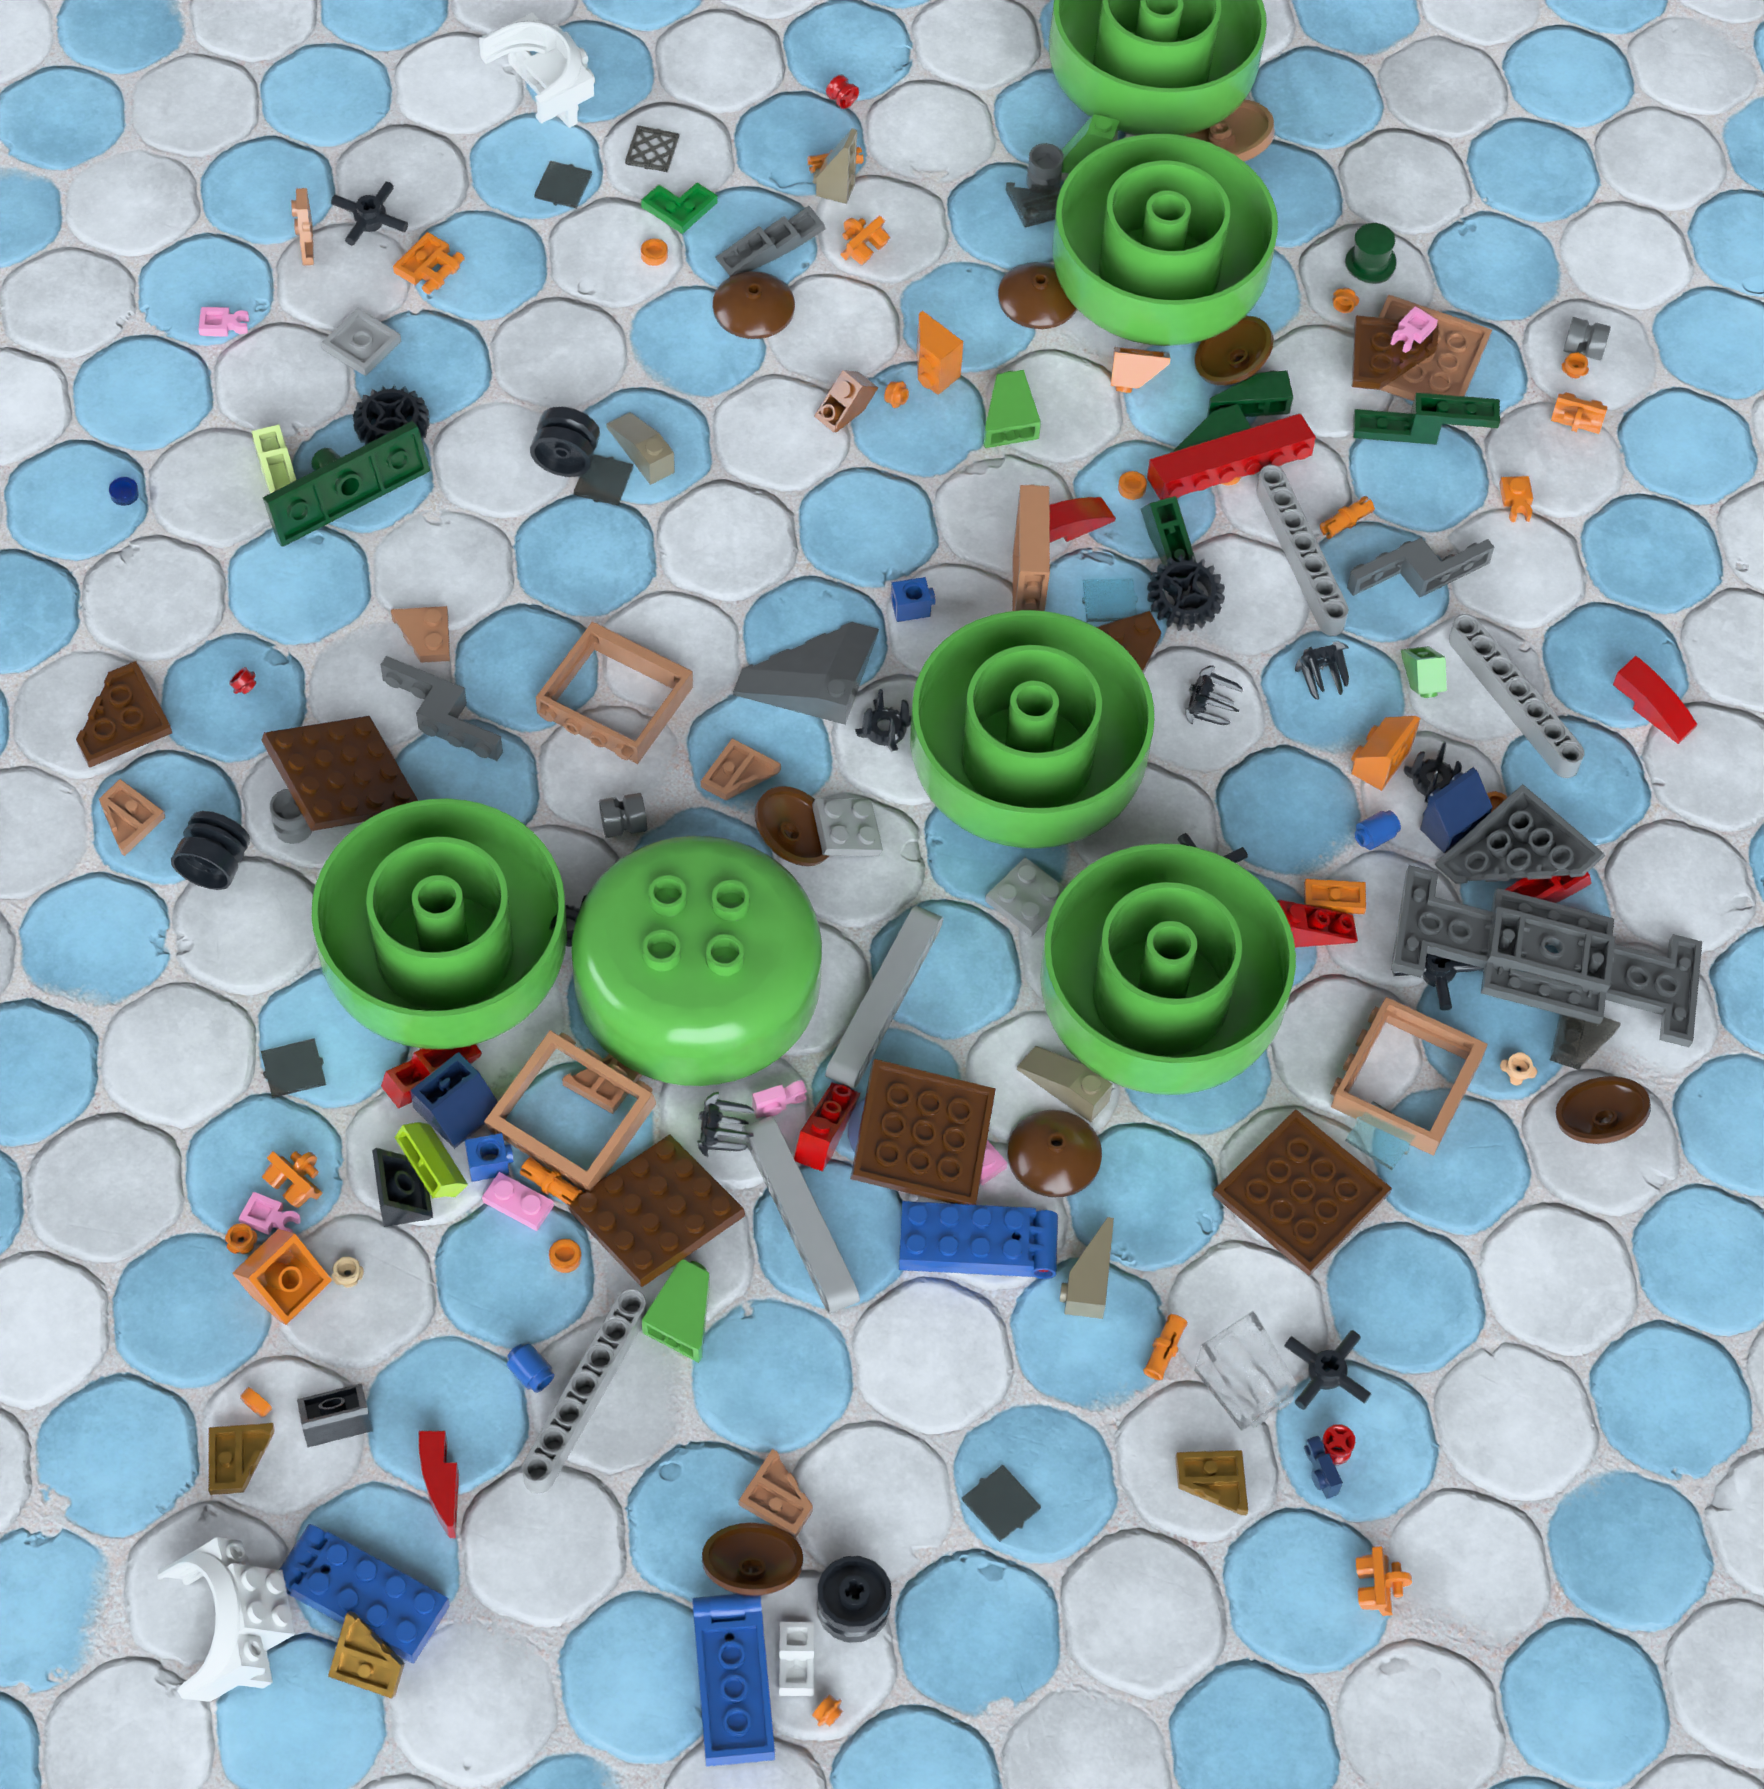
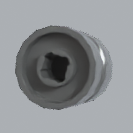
M1042 143L1033 147L1029 153L1027 185L1034 193L1049 195L1056 192L1061 185L1063 153L1057 146L1050 143Z
M1573 317L1563 351L1568 353L1585 352L1586 357L1601 361L1611 326L1597 322L1589 325L1588 320Z
M283 789L277 792L270 801V813L275 834L280 840L289 844L300 843L306 840L312 831L290 791Z
M641 793L624 795L621 801L616 797L599 800L605 838L622 836L624 830H628L631 834L648 830L645 806Z

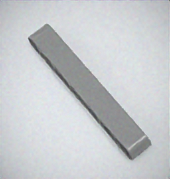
M1267 465L1260 471L1256 489L1257 496L1320 630L1326 635L1337 636L1344 631L1349 611L1348 605L1284 471L1278 466Z
M1469 614L1457 616L1449 636L1451 647L1550 768L1562 778L1574 777L1584 757L1582 745L1482 624Z
M914 906L911 909L828 1064L826 1077L853 1089L857 1087L943 923L942 916L918 906Z
M769 1116L743 1126L742 1132L754 1134L753 1137L744 1138L826 1311L831 1314L858 1303L860 1299L855 1283L773 1116Z
M626 1289L619 1294L526 1456L522 1470L524 1484L529 1491L538 1494L544 1493L551 1488L642 1327V1319L646 1314L645 1297L639 1290ZM629 1305H635L639 1307V1309L635 1312H627L624 1310V1308ZM613 1332L624 1334L620 1339H611L609 1337ZM598 1359L608 1361L607 1365L601 1367L593 1363ZM583 1386L593 1388L588 1394L578 1392V1389ZM570 1413L578 1416L576 1420L571 1422L561 1419L564 1415ZM552 1441H558L562 1444L560 1448L555 1450L546 1447ZM535 1469L546 1471V1474L540 1478H534L530 1475Z

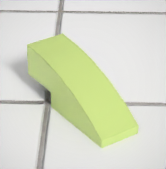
M280 425L252 431V440L269 494L296 481Z

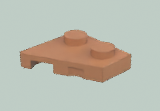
M307 188L296 189V200H291L292 216L297 217L294 219L295 235L300 237L303 266L314 265L313 224Z
M447 606L391 610L393 622L397 623L403 632V637L413 647L414 653L421 663L450 661Z
M732 738L702 778L701 788L724 800H728L778 774L781 771V764Z
M121 779L99 798L100 805L119 850L124 856L165 819L163 810Z
M610 1054L601 1060L602 1063L609 1067L615 1064L627 1073L626 1077L635 1083L642 1076L621 1064ZM589 1068L573 1076L568 1074L562 1079L563 1086L611 1114H614L629 1094Z
M772 1449L740 1497L739 1506L796 1538L813 1512V1506L806 1495L798 1488L797 1481L787 1471L777 1451Z

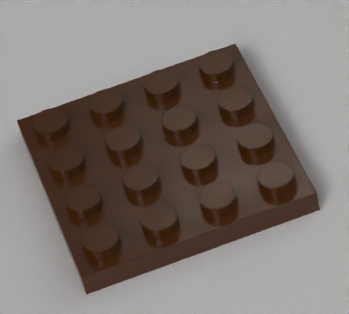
M370 716L264 732L261 741L311 831L365 822L385 810L418 801Z
M874 1059L871 1065L850 1179L951 1204L976 1205L996 1088Z
M1295 1109L1214 1189L1213 1196L1304 1273L1310 1276L1387 1198L1392 1188Z
M670 1134L598 1182L590 1192L586 1190L577 1196L571 1205L567 1203L569 1211L641 1287H644L746 1216L744 1208Z

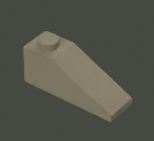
M852 128L825 158L821 169H816L813 177V184H816V196L847 204L855 186L856 129Z
M629 412L606 424L607 429L650 485L674 473L673 450L656 430Z
M1035 1046L1017 1066L1019 1072L1090 1123L1110 1101L1113 1086L1111 1082L1094 1073L1085 1065L1041 1047Z
M1107 1217L1070 1270L1068 1283H1061L1059 1302H1065L1064 1314L1103 1319L1106 1306L1114 1218Z

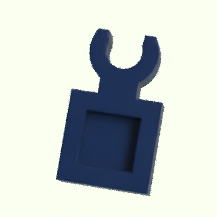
M1319 1436L1307 1439V1445L1304 1446V1450L1314 1466L1311 1476L1315 1487L1318 1490L1322 1489L1326 1499L1338 1495L1343 1482L1330 1455L1325 1453L1324 1445Z

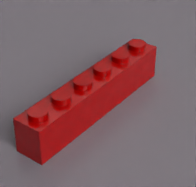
M1301 413L1152 458L1149 460L1147 479L1160 500L1173 496L1179 498L1182 495L1203 491L1208 487L1221 483L1231 482L1235 477L1241 478L1247 475H1254L1267 465L1280 467L1283 464L1312 456L1316 436Z

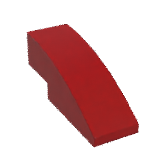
M1102 497L1075 498L1050 504V543L1060 538H1064L1066 542L1115 522L1116 517Z
M1634 656L1617 672L1613 686L1635 702L1633 710L1674 742L1679 744L1697 727V722L1676 693L1639 657Z
M1587 872L1584 876L1580 877L1562 875L1552 876V878L1528 880V878H1522L1504 890L1558 903L1592 884L1590 874Z
M476 1044L453 1049L422 1048L413 1053L410 1061L387 1070L381 1087L399 1109L412 1103L411 1089L459 1052L472 1064L481 1057L482 1051Z
M419 1431L421 1469L430 1504L448 1537L456 1538L459 1491L457 1462H447L448 1442L446 1431Z

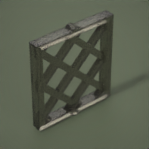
M637 125L625 164L668 173L680 133ZM642 132L650 133L653 135L646 138ZM639 135L642 140L636 142ZM661 136L671 137V138L668 139V140H666V141H664ZM657 138L660 143L652 146L649 141ZM673 142L672 148L670 149L667 144ZM646 143L649 148L641 151L638 146ZM664 147L667 152L659 155L656 149ZM635 149L637 154L632 155L633 150ZM653 152L656 157L648 160L645 154ZM669 156L666 163L663 158ZM641 157L644 162L635 161L634 159ZM659 160L662 166L651 163Z

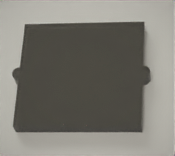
M550 160L534 194V198L552 202L555 206L560 204L577 209L592 176V171L574 167L573 164L566 165Z
M594 455L588 471L580 475L574 489V495L593 499L595 503L601 501L619 506L634 468L633 464L614 460V457L606 458Z
M315 1038L261 1051L265 1067L263 1076L265 1079H268L272 1098L326 1085L322 1070L324 1061L323 1058L319 1057Z
M1004 1465L1000 1466L987 1478H980L979 1484L962 1497V1501L999 1542L1017 1528L1022 1529L1024 1522L1041 1509L1038 1502Z

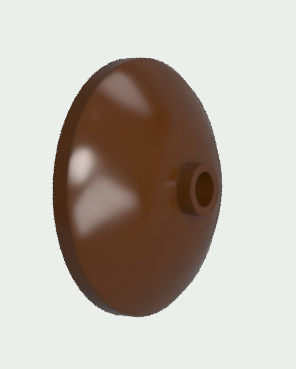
M1045 262L1021 264L1007 272L999 284L998 301L1001 309L1012 321L1024 327L1032 329L1054 328L1067 322L1077 311V308L1071 303L1061 288L1053 264Z
M750 271L733 275L719 285L713 297V313L719 325L727 332L746 339H762L781 332L791 322L795 311L794 296L788 285L776 276L764 272Z
M1246 316L1230 329L1214 337L1202 340L1195 354V366L1198 373L1205 381L1214 385H1231L1250 378L1262 368L1272 352L1274 344L1272 331L1262 319Z
M778 786L771 788L760 797L755 807L756 826L765 844L780 858L796 865L815 866L824 862L830 855H823L812 807L815 799L809 794L793 787Z
M1617 1076L1597 1077L1575 1085L1560 1098L1556 1107V1119L1561 1131L1574 1140L1587 1144H1609L1623 1140L1640 1129L1650 1115L1651 1102L1645 1088L1631 1079Z
M1044 1110L1026 1117L1016 1126L1009 1139L1007 1156L1012 1173L1024 1187L1046 1197H1066L1082 1191L1095 1179L1102 1161V1148L1094 1129L1079 1116L1061 1110ZM1059 1141L1062 1145L1053 1146L1051 1142Z
M740 1523L717 1531L706 1541L702 1551V1566L706 1575L723 1589L740 1595L762 1596L778 1592L798 1578L803 1568V1551L798 1541L780 1528L762 1523Z

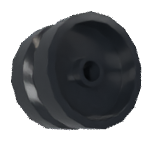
M563 406L552 407L545 410L539 419L537 433L533 437L530 446V455L535 463L545 471L563 477H578L585 474L591 466L594 456L593 451L596 449L600 438V428L591 417L579 410Z
M845 1556L832 1562L822 1572L817 1586V1616L823 1629L834 1638L847 1643L864 1642L875 1637L886 1625L890 1614L891 1582L885 1570L875 1561L862 1556Z

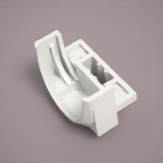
M532 12L479 38L481 59L486 64L508 54L509 64L538 94L535 96L538 108L536 118L541 124L555 116H558L569 128L578 123V104L594 96L595 78L591 70L587 68V62L589 61L587 53L583 48H579L568 32H564L557 24L550 25L543 20H539ZM530 51H536L538 53L532 55Z
M222 1537L214 1538L188 1555L159 1569L158 1579L164 1577L183 1579V1584L187 1585L204 1576L211 1587L215 1602L216 1624L210 1652L198 1672L178 1688L181 1698L212 1701L238 1685L265 1688L272 1684L267 1650L295 1635L283 1571L250 1566L249 1557L245 1555L243 1542Z

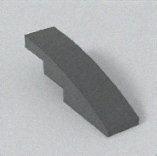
M808 206L789 220L783 216L765 230L760 226L715 258L730 277L739 273L749 272L803 245L824 231L826 227L812 208Z

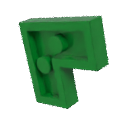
M695 183L680 198L661 185H658L641 200V207L683 234L718 203V196L699 183Z

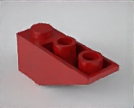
M1280 899L1277 901L1289 922L1295 948L1349 944L1358 941L1352 914Z
M833 1082L830 1084L800 1131L794 1156L796 1162L823 1172L836 1150L852 1111L859 1100L860 1092L854 1091L845 1085H838Z

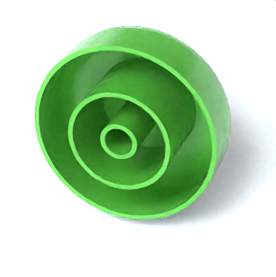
M1054 0L1049 34V56L1052 71L1061 89L1080 110L1089 117L1097 114L1120 120L1118 131L1136 136L1146 134L1185 136L1193 134L1224 120L1239 108L1247 98L1259 70L1267 28L1266 11L1262 0Z
M1146 134L1123 138L1090 153L1076 165L1064 181L1057 200L1052 245L1056 275L1061 288L1071 303L1090 321L1111 334L1133 342L1157 346H1176L1199 342L1214 337L1236 325L1247 316L1261 297L1269 279L1278 233L1277 211L1268 188L1256 172L1237 156L1219 146L1200 139L1173 134Z
M1034 610L1009 611L978 619L955 631L942 641L929 656L919 673L913 695L910 729L911 754L917 776L930 800L947 818L962 829L982 839L1018 848H1049L1082 840L1095 834L1116 819L1128 806L1143 780L1148 763L1155 721L1152 693L1141 668L1128 651L1111 636L1087 622L1059 613Z
M427 799L385 810L357 826L335 847L326 860L314 888L311 915L319 961L328 986L339 1003L356 1021L387 1040L425 1049H453L485 1042L512 1029L536 1010L548 995L560 972L567 944V918L563 882L559 869L547 847L533 831L514 817L496 808L467 800ZM558 914L556 926L550 930V923L553 917Z
M683 836L660 840L643 846L618 860L602 874L588 892L575 922L571 954L575 996L583 1021L592 1036L607 1053L629 1069L651 1079L684 1086H707L732 1082L750 1076L783 1056L801 1037L815 1012L821 986L822 940L814 908L800 883L785 867L769 855L749 845L720 837Z
M1166 843L1146 844L1119 850L1102 857L1082 870L1062 891L1047 923L1041 960V992L1047 1015L1059 1039L1091 1071L1119 1086L1139 1092L1161 1095L1189 1094L1214 1088L1230 1081L1253 1065L1268 1048L1281 1026L1295 976L1296 951L1289 922L1279 903L1270 891L1243 867L1223 856L1197 847Z

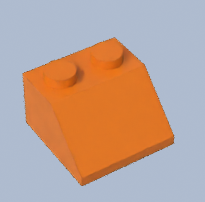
M921 311L919 313L917 334L918 380L923 387L939 395L961 377L964 341L927 313Z
M1416 715L1385 717L1379 727L1374 725L1367 735L1366 740L1368 742L1364 747L1359 745L1351 758V761L1354 762L1351 774L1382 791L1410 753L1421 718Z
M277 1229L232 1272L249 1295L284 1325H287L332 1281L297 1235L282 1229Z

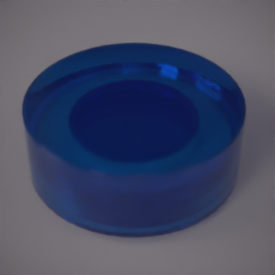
M119 477L113 480L109 486L111 500L117 505H130L139 497L137 483L132 478Z

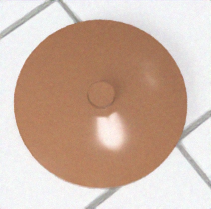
M1245 99L1241 106L1224 120L1207 129L1185 136L1219 146L1245 162L1262 153L1271 144L1275 135L1274 119L1266 107Z

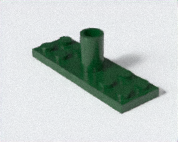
M412 421L343 457H340L331 448H322L314 454L311 460L313 472L262 498L276 540L284 547L430 472L418 426Z

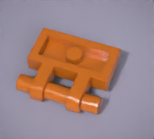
M427 232L393 265V270L395 274L415 286L422 279L427 281L422 286V290L429 295L434 290L440 289L444 285V280L450 274H455L460 269V264L465 258L460 252H456L452 257L448 255L450 252L449 244ZM437 264H440L442 267L437 272L432 270Z

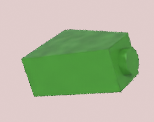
M1093 114L1063 147L1062 172L1070 174L1076 165L1090 153L1111 142L1117 141L1120 120Z
M1024 370L1007 371L997 374L985 425L984 447L991 448L1039 439L1041 420Z
M684 1259L678 1262L642 1319L643 1334L698 1363L702 1359L710 1287L709 1272L702 1264L696 1261L688 1262Z

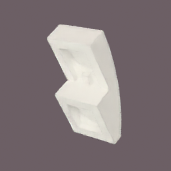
M780 1622L779 1696H813L814 1622Z

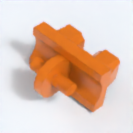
M879 215L866 228H863L866 225V221L863 218H860L858 221L854 218L847 219L844 222L845 232L842 236L845 240L850 238L852 240L847 243V248L840 255L845 260L852 257L860 265H863L874 253L866 245L868 241L877 250H880L891 238L882 228L885 220Z
M1559 393L1551 421L1572 426L1571 431L1577 432L1579 428L1599 434L1608 406H1604L1602 402L1597 400L1586 401L1578 399L1575 394Z
M274 1151L267 1157L271 1164L262 1178L277 1190L287 1178L292 1181L293 1184L282 1196L294 1207H301L310 1197L317 1200L323 1194L304 1176L308 1174L311 1178H315L319 1173L314 1167L317 1157L312 1152H307L302 1156L297 1151L293 1152L290 1159L295 1162L294 1165Z
M1382 1546L1372 1547V1554L1356 1558V1571L1359 1579L1374 1578L1375 1585L1374 1587L1358 1588V1602L1362 1609L1379 1610L1382 1616L1392 1615L1391 1587L1393 1588L1394 1597H1402L1403 1587L1412 1584V1575L1402 1572L1400 1562L1391 1563L1392 1572H1389V1558L1383 1554Z

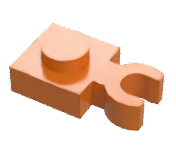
M1529 476L1501 477L1499 485L1503 506H1512L1509 513L1510 521L1515 522L1517 513H1522L1525 515L1526 522H1529L1532 516L1531 505L1533 502Z

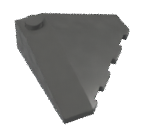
M849 622L842 625L838 630L807 640L801 646L791 650L786 649L770 656L766 661L742 668L733 695L846 725L879 629Z
M1522 784L1441 857L1435 865L1455 884L1485 880L1486 882L1509 881L1511 878H1528V880L1552 878V876L1562 875L1580 877L1584 876L1603 859L1605 854Z

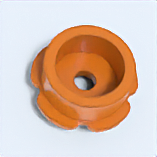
M1339 288L1333 294V306L1341 313H1350L1359 304V297L1350 288Z
M1571 353L1565 358V362L1562 363V370L1571 378L1585 376L1589 371L1587 367L1588 359L1581 353Z
M903 381L890 382L884 393L885 402L892 404L893 408H898L900 404H905L909 396L906 384Z
M246 1224L233 1225L225 1236V1241L228 1243L227 1249L234 1254L241 1252V1254L249 1253L253 1250L254 1243L257 1242L256 1232ZM244 1238V1241L239 1242L238 1239Z
M829 1695L816 1708L812 1716L818 1721L817 1725L819 1727L824 1723L830 1727L843 1713V1710L839 1708L842 1703L841 1699L837 1701Z

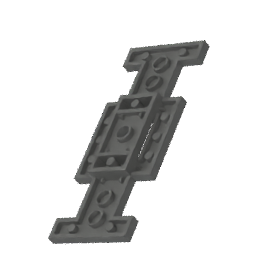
M1411 865L1408 866L1404 880L1391 970L1421 978L1425 969L1426 955L1431 954L1484 968L1481 994L1600 1024L1604 1018L1605 1001L1607 1000L1661 1014L1659 1040L1688 1048L1693 1043L1702 941L1673 934L1669 940L1668 957L1659 956L1615 944L1616 937L1613 936L1614 918L1499 888L1496 889L1493 896L1492 911L1475 908L1435 897L1438 872ZM1545 945H1552L1556 947L1559 953L1554 954L1549 952L1545 948Z

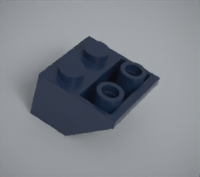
M1474 767L1465 773L1459 772L1443 789L1439 787L1428 796V805L1422 814L1423 821L1420 830L1443 853H1446L1491 813L1492 804L1479 773Z
M459 1052L410 1090L413 1108L454 1149L485 1125L484 1121L498 1103V1100L481 1074Z

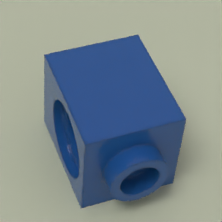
M926 577L891 583V603L896 622L931 616V605L936 603L933 588H928Z
M502 1133L465 1140L472 1182L495 1178L499 1172L506 1176L509 1175L508 1163H513L514 1160L511 1144L504 1145ZM488 1154L497 1155V1157L492 1160H486L483 1158Z

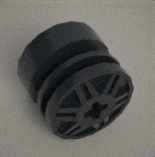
M210 811L195 812L190 817L188 826L183 832L184 838L180 840L171 857V865L179 875L197 886L212 890L227 889L238 870V863L243 859L244 852L250 844V836L240 824L224 815Z

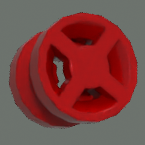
M838 75L828 84L826 95L830 99L836 100L840 108L846 109L858 98L859 88L855 84H849L848 78L844 75Z
M1333 1425L1325 1431L1322 1443L1325 1453L1330 1455L1334 1465H1341L1350 1459L1356 1439L1353 1431L1347 1426Z

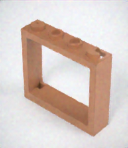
M1020 485L1013 545L1012 611H1045L1050 573L1049 486Z
M591 622L536 696L537 713L548 722L553 721L565 727L568 732L574 735L579 734L589 739L595 746L605 747L615 752L621 759L630 760L638 764L692 690L693 671L601 625ZM594 650L673 689L636 741L556 702Z
M1386 997L1380 1008L1375 1006L1368 1019V1022L1372 1023L1369 1030L1363 1029L1355 1044V1046L1359 1047L1356 1055L1349 1054L1343 1070L1347 1071L1344 1078L1337 1077L1330 1092L1331 1095H1334L1331 1108L1434 1156L1483 1059L1488 1044ZM1385 1023L1466 1059L1430 1131L1349 1094Z
M549 1030L484 1122L493 1134L502 1133L504 1141L550 1170L558 1171L561 1173V1177L583 1191L587 1190L590 1192L598 1182L605 1178L657 1103L652 1093L653 1089L640 1080H637L636 1083L626 1077L627 1073L617 1065L612 1064L609 1067L602 1063V1058L591 1049L586 1048L583 1051L575 1046L576 1042L567 1034L561 1032L557 1035ZM555 1049L560 1050L637 1098L635 1104L587 1171L505 1120Z

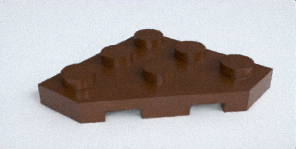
M1356 315L1354 322L1352 387L1380 390L1434 354L1438 346V323L1436 328L1421 344L1413 340L1412 348L1405 353L1403 352L1404 341H1397L1395 345L1391 344L1393 333L1398 330L1401 320Z
M1151 611L1096 627L1121 644L1134 658L1144 674L1162 634Z
M136 661L108 672L104 680V688L100 696L96 697L88 713L86 725L83 730H80L76 738L77 745L89 768L172 734L171 726Z

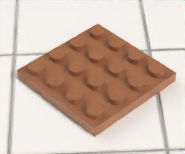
M1388 294L1378 318L1402 320L1416 306L1438 320V346L1434 354L1380 390L1414 401L1415 393L1465 396L1489 341L1492 329Z

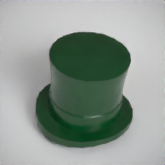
M1368 223L1356 231L1355 246L1348 251L1345 259L1346 268L1351 275L1370 284H1380L1392 277L1397 263L1396 256L1392 250L1395 245V235L1392 230L1380 223Z

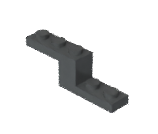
M1422 537L1412 542L1407 541L1398 549L1390 553H1382L1375 560L1365 565L1359 564L1353 568L1350 573L1347 589L1354 596L1391 577L1401 574L1420 598L1490 564L1494 546L1487 539L1478 544L1473 543L1464 551L1456 555L1450 554L1440 561Z
M388 656L384 658L380 664L383 681L393 688L404 689L411 692L417 698L424 699L416 712L418 729L428 736L442 738L455 747H464L471 750L479 757L490 758L495 761L499 760L503 753L501 736L458 719L467 704L464 687Z

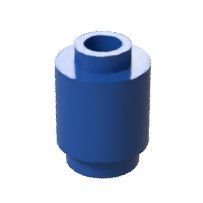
M1380 811L1356 825L1355 839L1361 847L1373 850L1396 837L1397 833L1401 830L1400 821L1392 811Z
M519 1344L508 1354L507 1368L527 1389H532L535 1393H538L546 1388L554 1379L555 1375L551 1371V1365L531 1344L525 1346Z

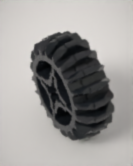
M393 385L392 389H386L382 386L381 391L378 392L372 389L371 396L363 395L362 402H357L356 411L353 414V426L360 443L367 445L412 421L418 426L421 438H426L427 429L430 426L429 410L425 406L423 398H418L415 391L408 393L406 386L401 390H397L395 385ZM410 415L412 420L407 422L406 418ZM373 418L376 419V423L374 425L370 423Z
M1180 555L1177 562L1170 557L1167 559L1166 565L1160 563L1157 567V572L1151 574V582L1147 586V590L1150 592L1147 595V601L1152 603L1150 607L1151 612H1158V621L1166 618L1167 627L1172 626L1173 623L1177 624L1178 631L1182 630L1183 625H1187L1191 632L1194 630L1195 623L1202 629L1205 627L1206 621L1210 623L1214 621V614L1220 613L1222 608L1220 604H1223L1225 596L1222 594L1225 586L1220 583L1221 575L1213 574L1215 570L1214 565L1206 568L1204 567L1205 560L1202 559L1199 563L1194 562L1195 558L1193 555L1189 557L1188 561H1185L1184 557ZM1180 576H1187L1186 578H1182V579L1177 578V577H1180ZM1197 581L1205 587L1208 596L1197 586ZM1189 586H1191L1188 595H1184L1183 599L1181 600L1183 591H1187ZM1163 590L1167 591L1168 595L1174 599V605L1167 600ZM1188 607L1195 608V609H1193V610H1184L1185 608H1188Z

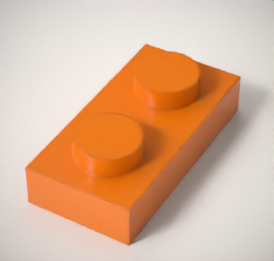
M1305 879L1304 905L1342 913L1365 914L1366 882Z

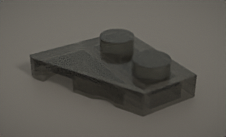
M1014 182L1006 183V192L1024 228L1055 220L1057 200L1062 187L1047 188L1042 185L1031 184V189L1015 187Z
M1560 1014L1549 1060L1579 1070L1617 1032L1621 1023L1604 1017L1600 1024Z

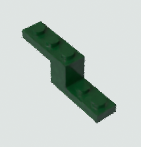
M1415 393L1411 413L1355 409L1353 414V438L1436 445L1442 424L1498 428L1500 424V399Z

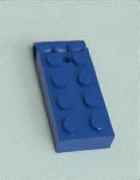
M902 1201L899 1270L1036 1277L1039 1279L1053 1278L1057 1273L1058 1214L1050 1210L1036 1211V1208Z
M308 1524L279 1569L283 1571L287 1595L294 1597L342 1625L348 1612L356 1613L398 1656L412 1664L415 1663L450 1607L448 1597L312 1524Z
M728 1594L692 1598L706 1767L775 1760L761 1596Z

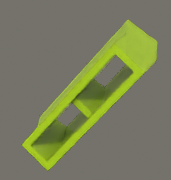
M421 1122L402 1125L394 1138L433 1199L445 1196L456 1197L468 1186V1183L432 1126Z

